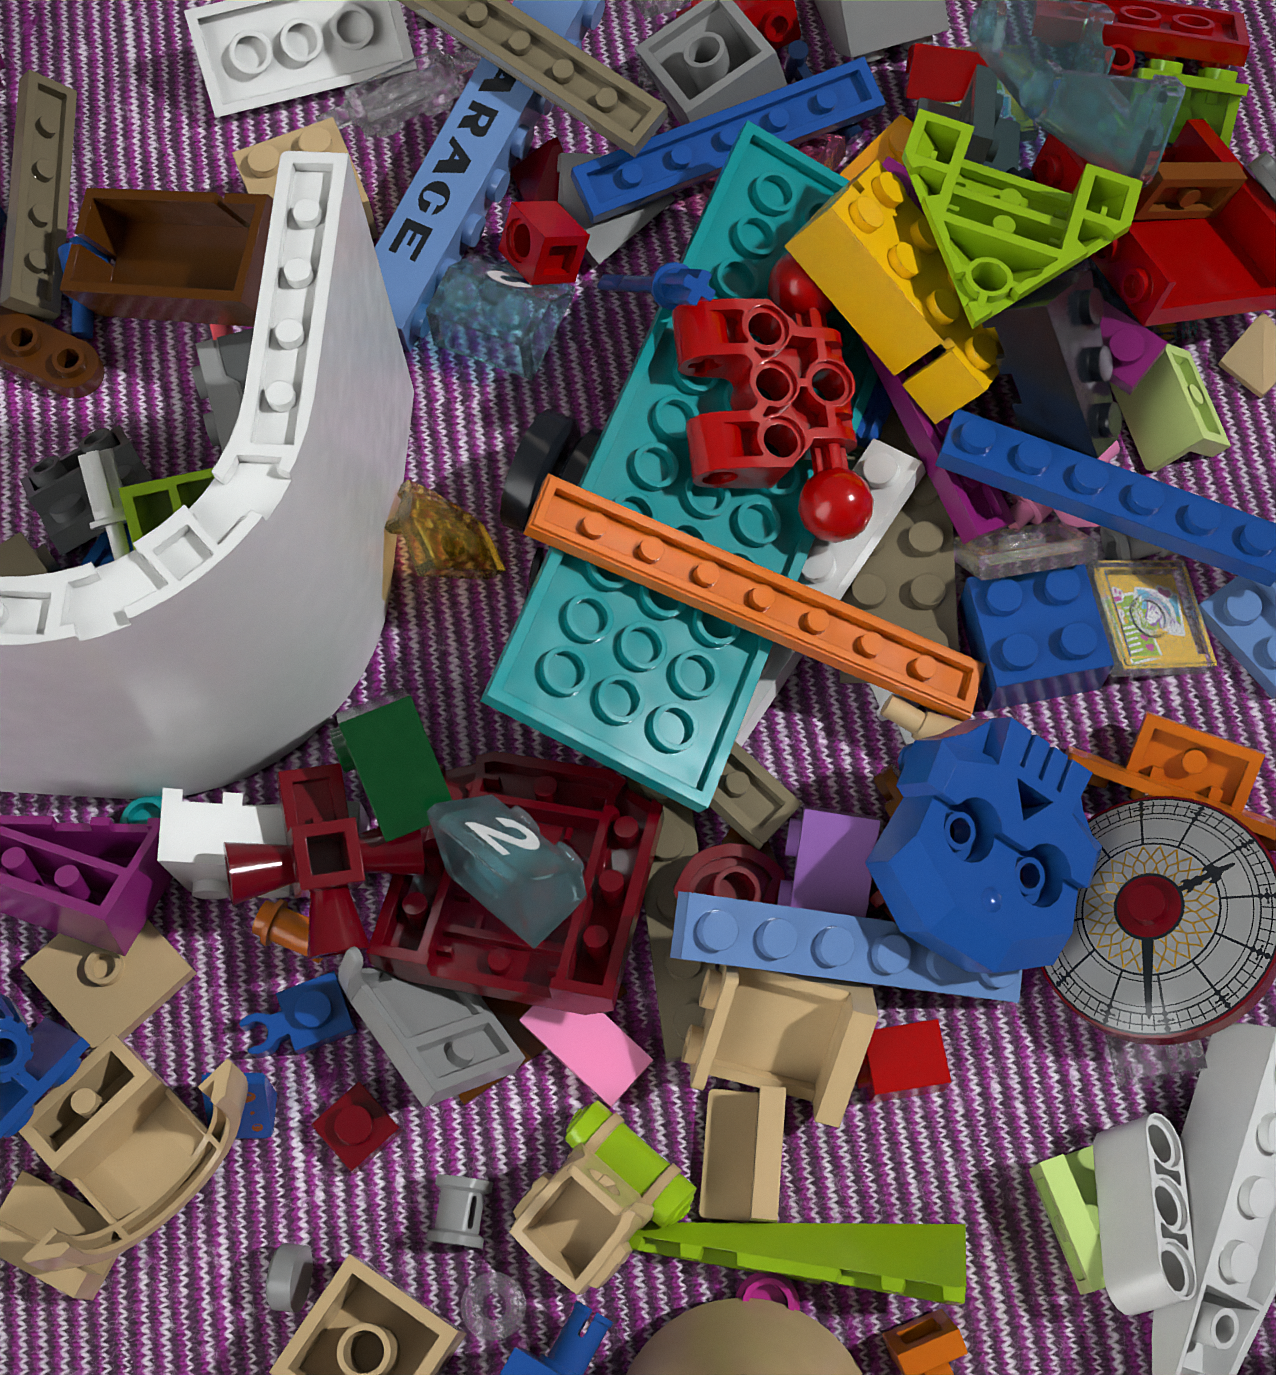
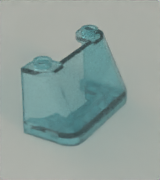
M982 0L981 7L976 8L971 17L969 26L970 40L976 43L980 56L1026 115L1090 164L1143 181L1142 188L1147 187L1153 181L1186 91V87L1175 76L1154 74L1152 80L1108 75L1116 50L1113 47L1103 45L1102 31L1105 24L1112 25L1115 13L1106 4L1074 0Z

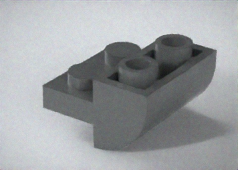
M120 425L111 430L102 428L88 434L80 441L77 449L60 458L58 456H50L40 460L29 469L26 477L20 479L28 499L39 514L51 541L61 556L106 531V528L95 530L90 528L89 523L95 520L78 456L95 450L101 451L113 448L123 487L153 480Z

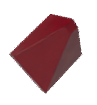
M558 137L545 142L510 170L524 202H558L560 172H557L558 155L564 153Z

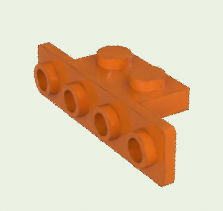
M1146 711L1125 766L1067 746L1065 752L1068 756L1067 759L1075 760L1093 773L1088 784L1106 788L1109 780L1132 788L1129 795L1132 799L1175 796L1205 802L1237 818L1261 840L1267 849L1276 851V820L1244 809L1264 760L1265 754L1263 752Z

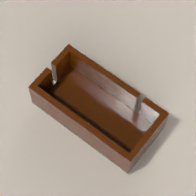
M87 187L74 234L115 260V267L81 244H71L59 291L100 316L254 327L274 199L268 194L225 193L223 198L217 192Z

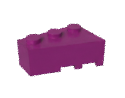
M0 815V913L126 956L173 878L157 861L160 818H148L147 824H114L111 817H91L90 823H57L54 816Z

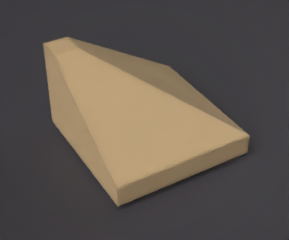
M1264 312L1254 320L1218 363L1222 369L1260 399L1276 385V325Z

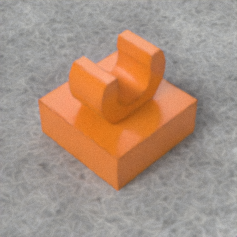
M941 1308L882 1334L891 1359L903 1375H954L949 1362L969 1354L959 1328Z

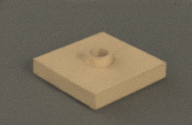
M147 919L126 956L59 933L20 967L78 1035L90 1044L89 1047L92 1051L112 1032L124 1040L197 974L149 919Z

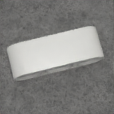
M1152 1113L1097 1133L1093 1142L1103 1276L1111 1301L1119 1311L1125 1315L1133 1316L1190 1300L1194 1297L1197 1290V1275L1183 1151L1175 1128L1162 1114Z

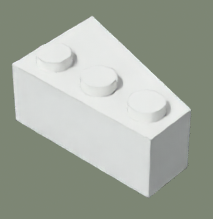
M163 788L157 861L188 891H192V896L196 898L216 900L229 897L224 859V842L287 845L281 804L242 805L243 793L223 792L222 804L188 802L182 799L183 789ZM347 801L349 818L356 817L358 833L369 830L370 818L361 802ZM365 873V881L358 888H367L368 873ZM293 884L258 897H288L290 889H293Z

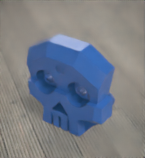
M1012 717L966 720L941 734L918 739L914 743L904 746L898 757V767L901 775L896 785L903 799L865 862L900 932L966 972L999 973L1054 965L1072 935L1078 888H1090L1103 847L1092 835L1083 811L1081 799L1093 773L1075 760H1068V756L1056 747H1049L1050 743L1037 734L1032 735L1031 730ZM951 823L955 831L954 839L950 835ZM1021 870H1022V872H1023V877H1024V878H1023V883H1021V880H1020V871H1021Z

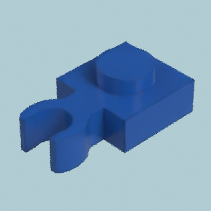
M335 971L276 993L281 1011L271 1015L265 1013L250 1014L239 1023L240 1028L245 1032L257 1026H266L268 1029V1036L264 1043L247 1049L248 1053L255 1058L270 1056L279 1049L284 1041L289 1039L292 1041L295 1052L301 1055L358 1032Z

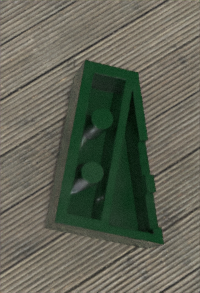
M401 687L336 713L339 727L330 730V739L344 773L357 769L386 843L458 814L412 697L405 689Z

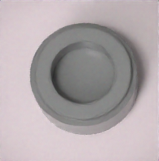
M282 1243L275 1250L269 1264L266 1279V1298L272 1310L298 1313L303 1308L309 1293L313 1270L312 1252L309 1246Z

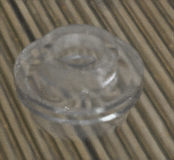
M490 1272L478 1276L467 1286L462 1296L461 1315L463 1321L475 1336L484 1340L498 1341L511 1336L519 1329L526 1315L527 1303L523 1289L516 1280L503 1273ZM491 1294H500L506 1301L505 1313L496 1320L488 1319L483 1312V1302Z

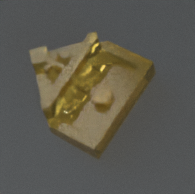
M407 480L400 485L397 496L401 499L395 517L386 522L384 529L390 534H401L404 536L418 577L490 580L506 571L498 550L482 522L456 504L414 481Z

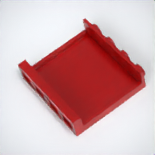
M1203 118L1187 120L1172 147L1077 155L1058 130H1050L1031 170L1035 176L1036 183L1073 194L1087 163L1105 169L1111 162H1238L1248 178L1216 218L1133 220L1127 233L1090 255V258L1143 327L1276 309V204Z

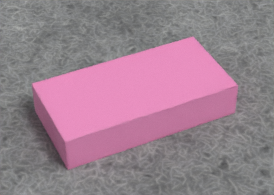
M533 1005L519 1020L521 1025L610 1109L653 1062V1059L603 1012L582 1015Z

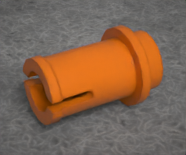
M279 899L276 903L266 900L254 919L252 934L259 936L260 943L265 946H269L274 942L307 957L309 917L288 909V902ZM324 958L312 959V961L319 963Z

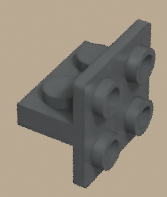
M977 64L960 107L926 98H919L915 108L914 121L920 108L975 126L964 159L1003 172L1012 167L1018 170L1021 125L1016 121L999 117L1004 95L997 93L998 69Z

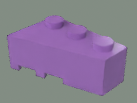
M803 805L801 820L790 818L785 855L795 857L792 881L781 880L777 905L866 918L872 875L865 862L877 843L880 820L872 815Z

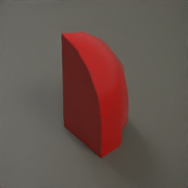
M914 43L908 50L905 73H909L904 95L906 98L916 100L926 98L938 102L961 101L964 98L977 64L995 69L1000 55Z

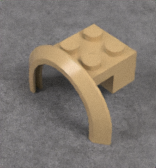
M112 1032L81 1062L79 1068L70 1079L59 1087L53 1088L33 1107L34 1112L31 1118L18 1131L52 1171L70 1180L110 1226L81 1236H72L53 1227L22 1257L23 1261L44 1271H61L95 1264L128 1250L169 1221L200 1191L228 1154L240 1126L248 1093V1081L244 1073L227 1058L198 1086L213 1103V1116L208 1128L140 1054Z

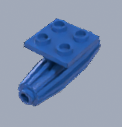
M0 993V1139L2 1137L9 1138L24 1127L34 1112L32 1105L50 1087H59L73 1076L81 1064L80 1056L90 1046L81 1036L47 1017L30 1031L19 1007L2 993Z

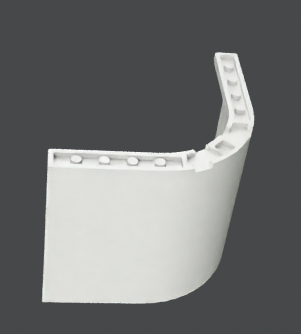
M285 151L280 156L243 399L230 440L211 471L215 478L205 492L190 508L183 505L160 526L134 542L133 545L136 550L110 563L95 568L92 562L54 573L0 577V792L138 799L144 796L162 797L163 788L183 789V796L223 787L253 775L279 761L303 744L331 718L363 675L376 649L385 622L390 597L414 388L348 153Z

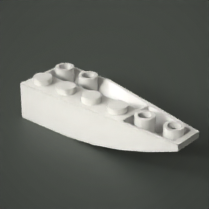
M1234 1022L1227 1028L1211 1035L1180 1137L1195 1257L1197 1290L1194 1297L1188 1301L1154 1310L1152 1375H1237L1276 1294V1027Z

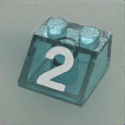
M477 252L448 266L426 309L433 343L438 347L533 381L576 292L574 286L566 283L530 285L511 264Z
M491 794L435 803L426 811L447 874L532 948L535 949L588 898L582 874L584 865L581 859L565 843L559 841L553 845L542 836L536 822L521 807L514 806L509 809Z

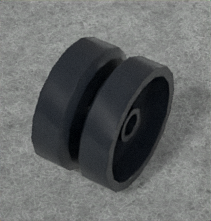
M546 409L538 414L527 429L507 474L500 506L502 525L524 533L542 482L547 474L578 486L603 430L594 427L581 437L580 426L577 420L550 409Z

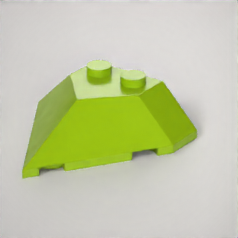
M919 108L902 155V160L972 329L1128 232L1133 221L1143 181L1087 163L1073 194L964 159L975 126Z

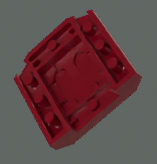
M499 751L476 755V763L445 770L444 764H439L458 814L420 829L425 862L423 875L393 874L369 943L371 948L367 949L366 952L370 964L402 980L582 1015L614 1011L665 818L663 805L653 798L652 802L649 803L628 788L627 780L608 769ZM496 818L514 820L532 831L537 836L540 845L537 849H525L489 835L510 853L502 855L465 823L475 822L519 840L526 839L527 837L523 832L513 827L504 826Z

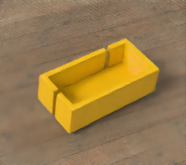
M878 159L830 197L784 245L894 376L939 344L943 345L947 350L945 353L910 376L902 384L934 424H937L984 393L1000 372L995 359L999 353H1004L995 327L983 328L981 323L977 327L971 328L927 218L908 197L900 179L893 173L888 172Z

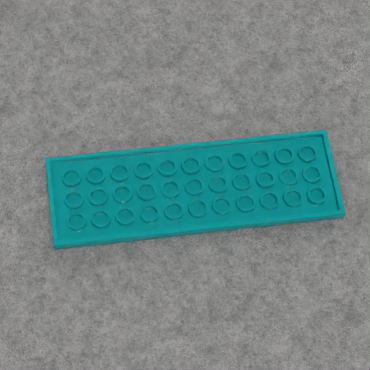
M747 120L737 134L679 263L686 265L690 269L706 270L712 275L707 285L716 290L713 299L744 298L770 300L767 292L770 271L777 260L789 253L784 245L830 197L850 181ZM659 306L578 487L797 582L815 538L804 527L798 512L801 491L806 481L814 475L812 460H798L772 488H706L696 486L693 483L686 423L691 418L700 414L732 411L730 401L733 386L724 378L687 376L678 370L672 323L673 310ZM834 306L833 310L826 314L827 326L839 331L841 334L843 345L841 349L842 357L855 380V393L851 399L853 430L856 433L878 374L874 370L873 364L855 329ZM750 333L755 341L764 345V342L758 336ZM757 387L763 397L772 400L767 391ZM813 388L815 393L820 398L826 400V397L823 395L821 391H819L816 388ZM764 442L770 453L780 457L779 451L775 446ZM550 546L480 702L700 813L709 808L773 641Z

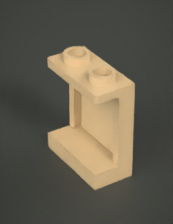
M721 964L718 971L708 969L699 999V1007L706 1008L700 1026L693 1024L689 1026L682 1050L681 1061L690 1064V1088L703 1091L709 1075L760 1088V1085L786 1087V1095L812 1101L815 1122L839 1128L878 1020L873 987L853 981Z

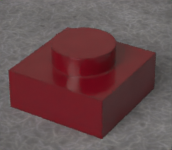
M359 1081L311 1124L355 1175L403 1131Z

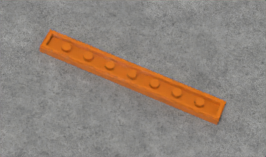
M547 474L542 482L525 527L524 535L948 717L965 721L972 716L985 663L551 474Z

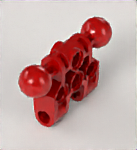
M787 253L775 262L770 271L767 290L770 300L744 298L712 299L710 302L699 301L697 306L679 305L672 311L678 370L687 376L724 378L733 386L730 401L732 411L700 414L691 418L686 423L692 479L696 486L706 488H772L798 460H812L814 475L806 481L801 491L798 512L804 527L817 539L839 543L854 539L866 529L872 517L874 498L868 483L856 472L849 470L846 455L857 446L856 433L853 430L852 424L853 413L851 399L855 393V380L842 357L841 349L843 345L841 334L839 331L827 326L826 314L833 310V303L790 253ZM750 333L758 336L764 342V345L755 341ZM757 387L767 391L772 400L763 397ZM813 388H816L819 391H821L823 395L826 397V400L820 398L815 393ZM764 442L775 446L779 451L780 457L770 453Z

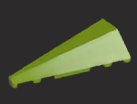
M648 1222L643 1228L637 1230L628 1241L634 1251L753 1273H778L790 1280L817 1285L821 1282H828L952 1306L965 1303L967 1286L966 1224L677 1222L674 1225L661 1228L655 1222Z

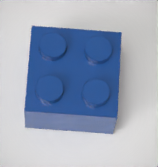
M1085 564L989 580H982L978 576L967 578L958 607L971 656L973 659L986 664L980 683L986 711L1101 689L1114 667V661Z

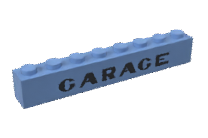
M514 0L512 5L579 49H582L581 42L588 29L595 30L601 21L605 0ZM483 57L375 246L401 345L408 352L412 350L418 337L424 338L429 333L435 320V306L444 291L450 292L455 286L460 274V261L468 246L475 247L481 239L486 223L485 216L493 202L499 203L504 197L510 181L509 172L517 158L523 159L529 152L534 138V127L541 114L548 115L554 106L552 102Z

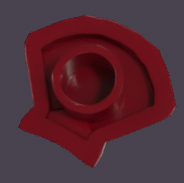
M734 843L716 845L694 854L676 880L673 892L677 899L678 891L774 904L779 894L780 882L785 880V873L766 854L750 845Z

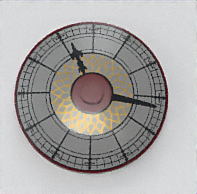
M1175 796L1138 798L1109 807L1089 818L1087 822L1092 835L1103 847L1090 888H1078L1072 935L1054 965L1040 967L1054 992L1074 1013L1094 1028L1110 1036L1138 1044L1175 1045L1192 1042L1217 1033L1238 1021L1262 999L1276 978V864L1267 848L1245 824L1220 808L1190 798Z

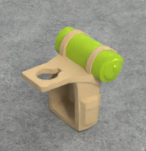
M598 1100L588 1104L583 1109H579L574 1114L566 1129L567 1134L565 1136V1141L573 1150L554 1175L544 1172L533 1182L532 1187L525 1193L513 1211L516 1220L509 1231L541 1267L576 1295L584 1294L590 1287L600 1289L617 1272L633 1251L628 1241L637 1230L643 1228L650 1220L661 1228H665L683 1219L691 1210L690 1205L694 1200V1194L697 1190L681 1174L682 1170L674 1163L670 1164L631 1130L617 1112L613 1114Z

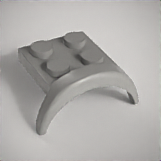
M353 946L346 951L339 967V983L352 1006L424 1108L513 1074L526 1057L480 995L405 981L377 967L362 968L363 956L360 950Z

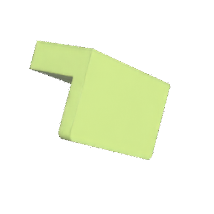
M1167 343L1164 353L1130 395L1110 382L1146 470L1157 472L1190 451L1214 457L1231 447L1190 351Z
M1093 1145L1065 1156L1061 1154L1042 1161L1029 1169L1080 1295L1095 1292L1106 1287L1103 1276Z

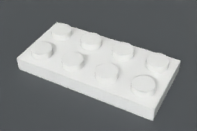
M225 0L184 10L215 118L417 68L401 5L397 0Z

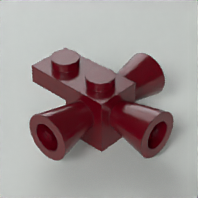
M340 763L279 771L276 777L287 845L223 843L226 875L232 906L293 884L295 898L310 896L307 959L342 955L353 946L357 947L360 951L371 948L350 890L357 889L365 881V873L423 875L425 862L420 829L387 843L380 826L358 833L356 817L349 818Z

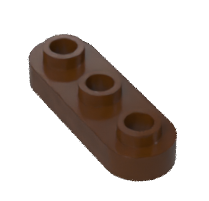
M0 306V367L68 398H82L98 389L104 379L105 369L96 350L89 343L26 314ZM32 339L28 345L20 347L22 341ZM74 359L78 360L74 366L64 368L67 362Z

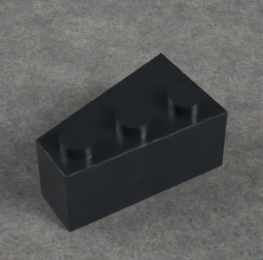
M1091 270L1061 273L989 318L982 325L983 328L995 327L1004 353H999L995 360L1000 374H1012L1020 398L1014 399L1012 407L1021 432L1097 459L1119 438L1122 416L1119 405L1112 400L1109 382L1113 370L1112 355L1109 348L1103 346L1100 327L1103 317V299L1100 291L1094 288Z

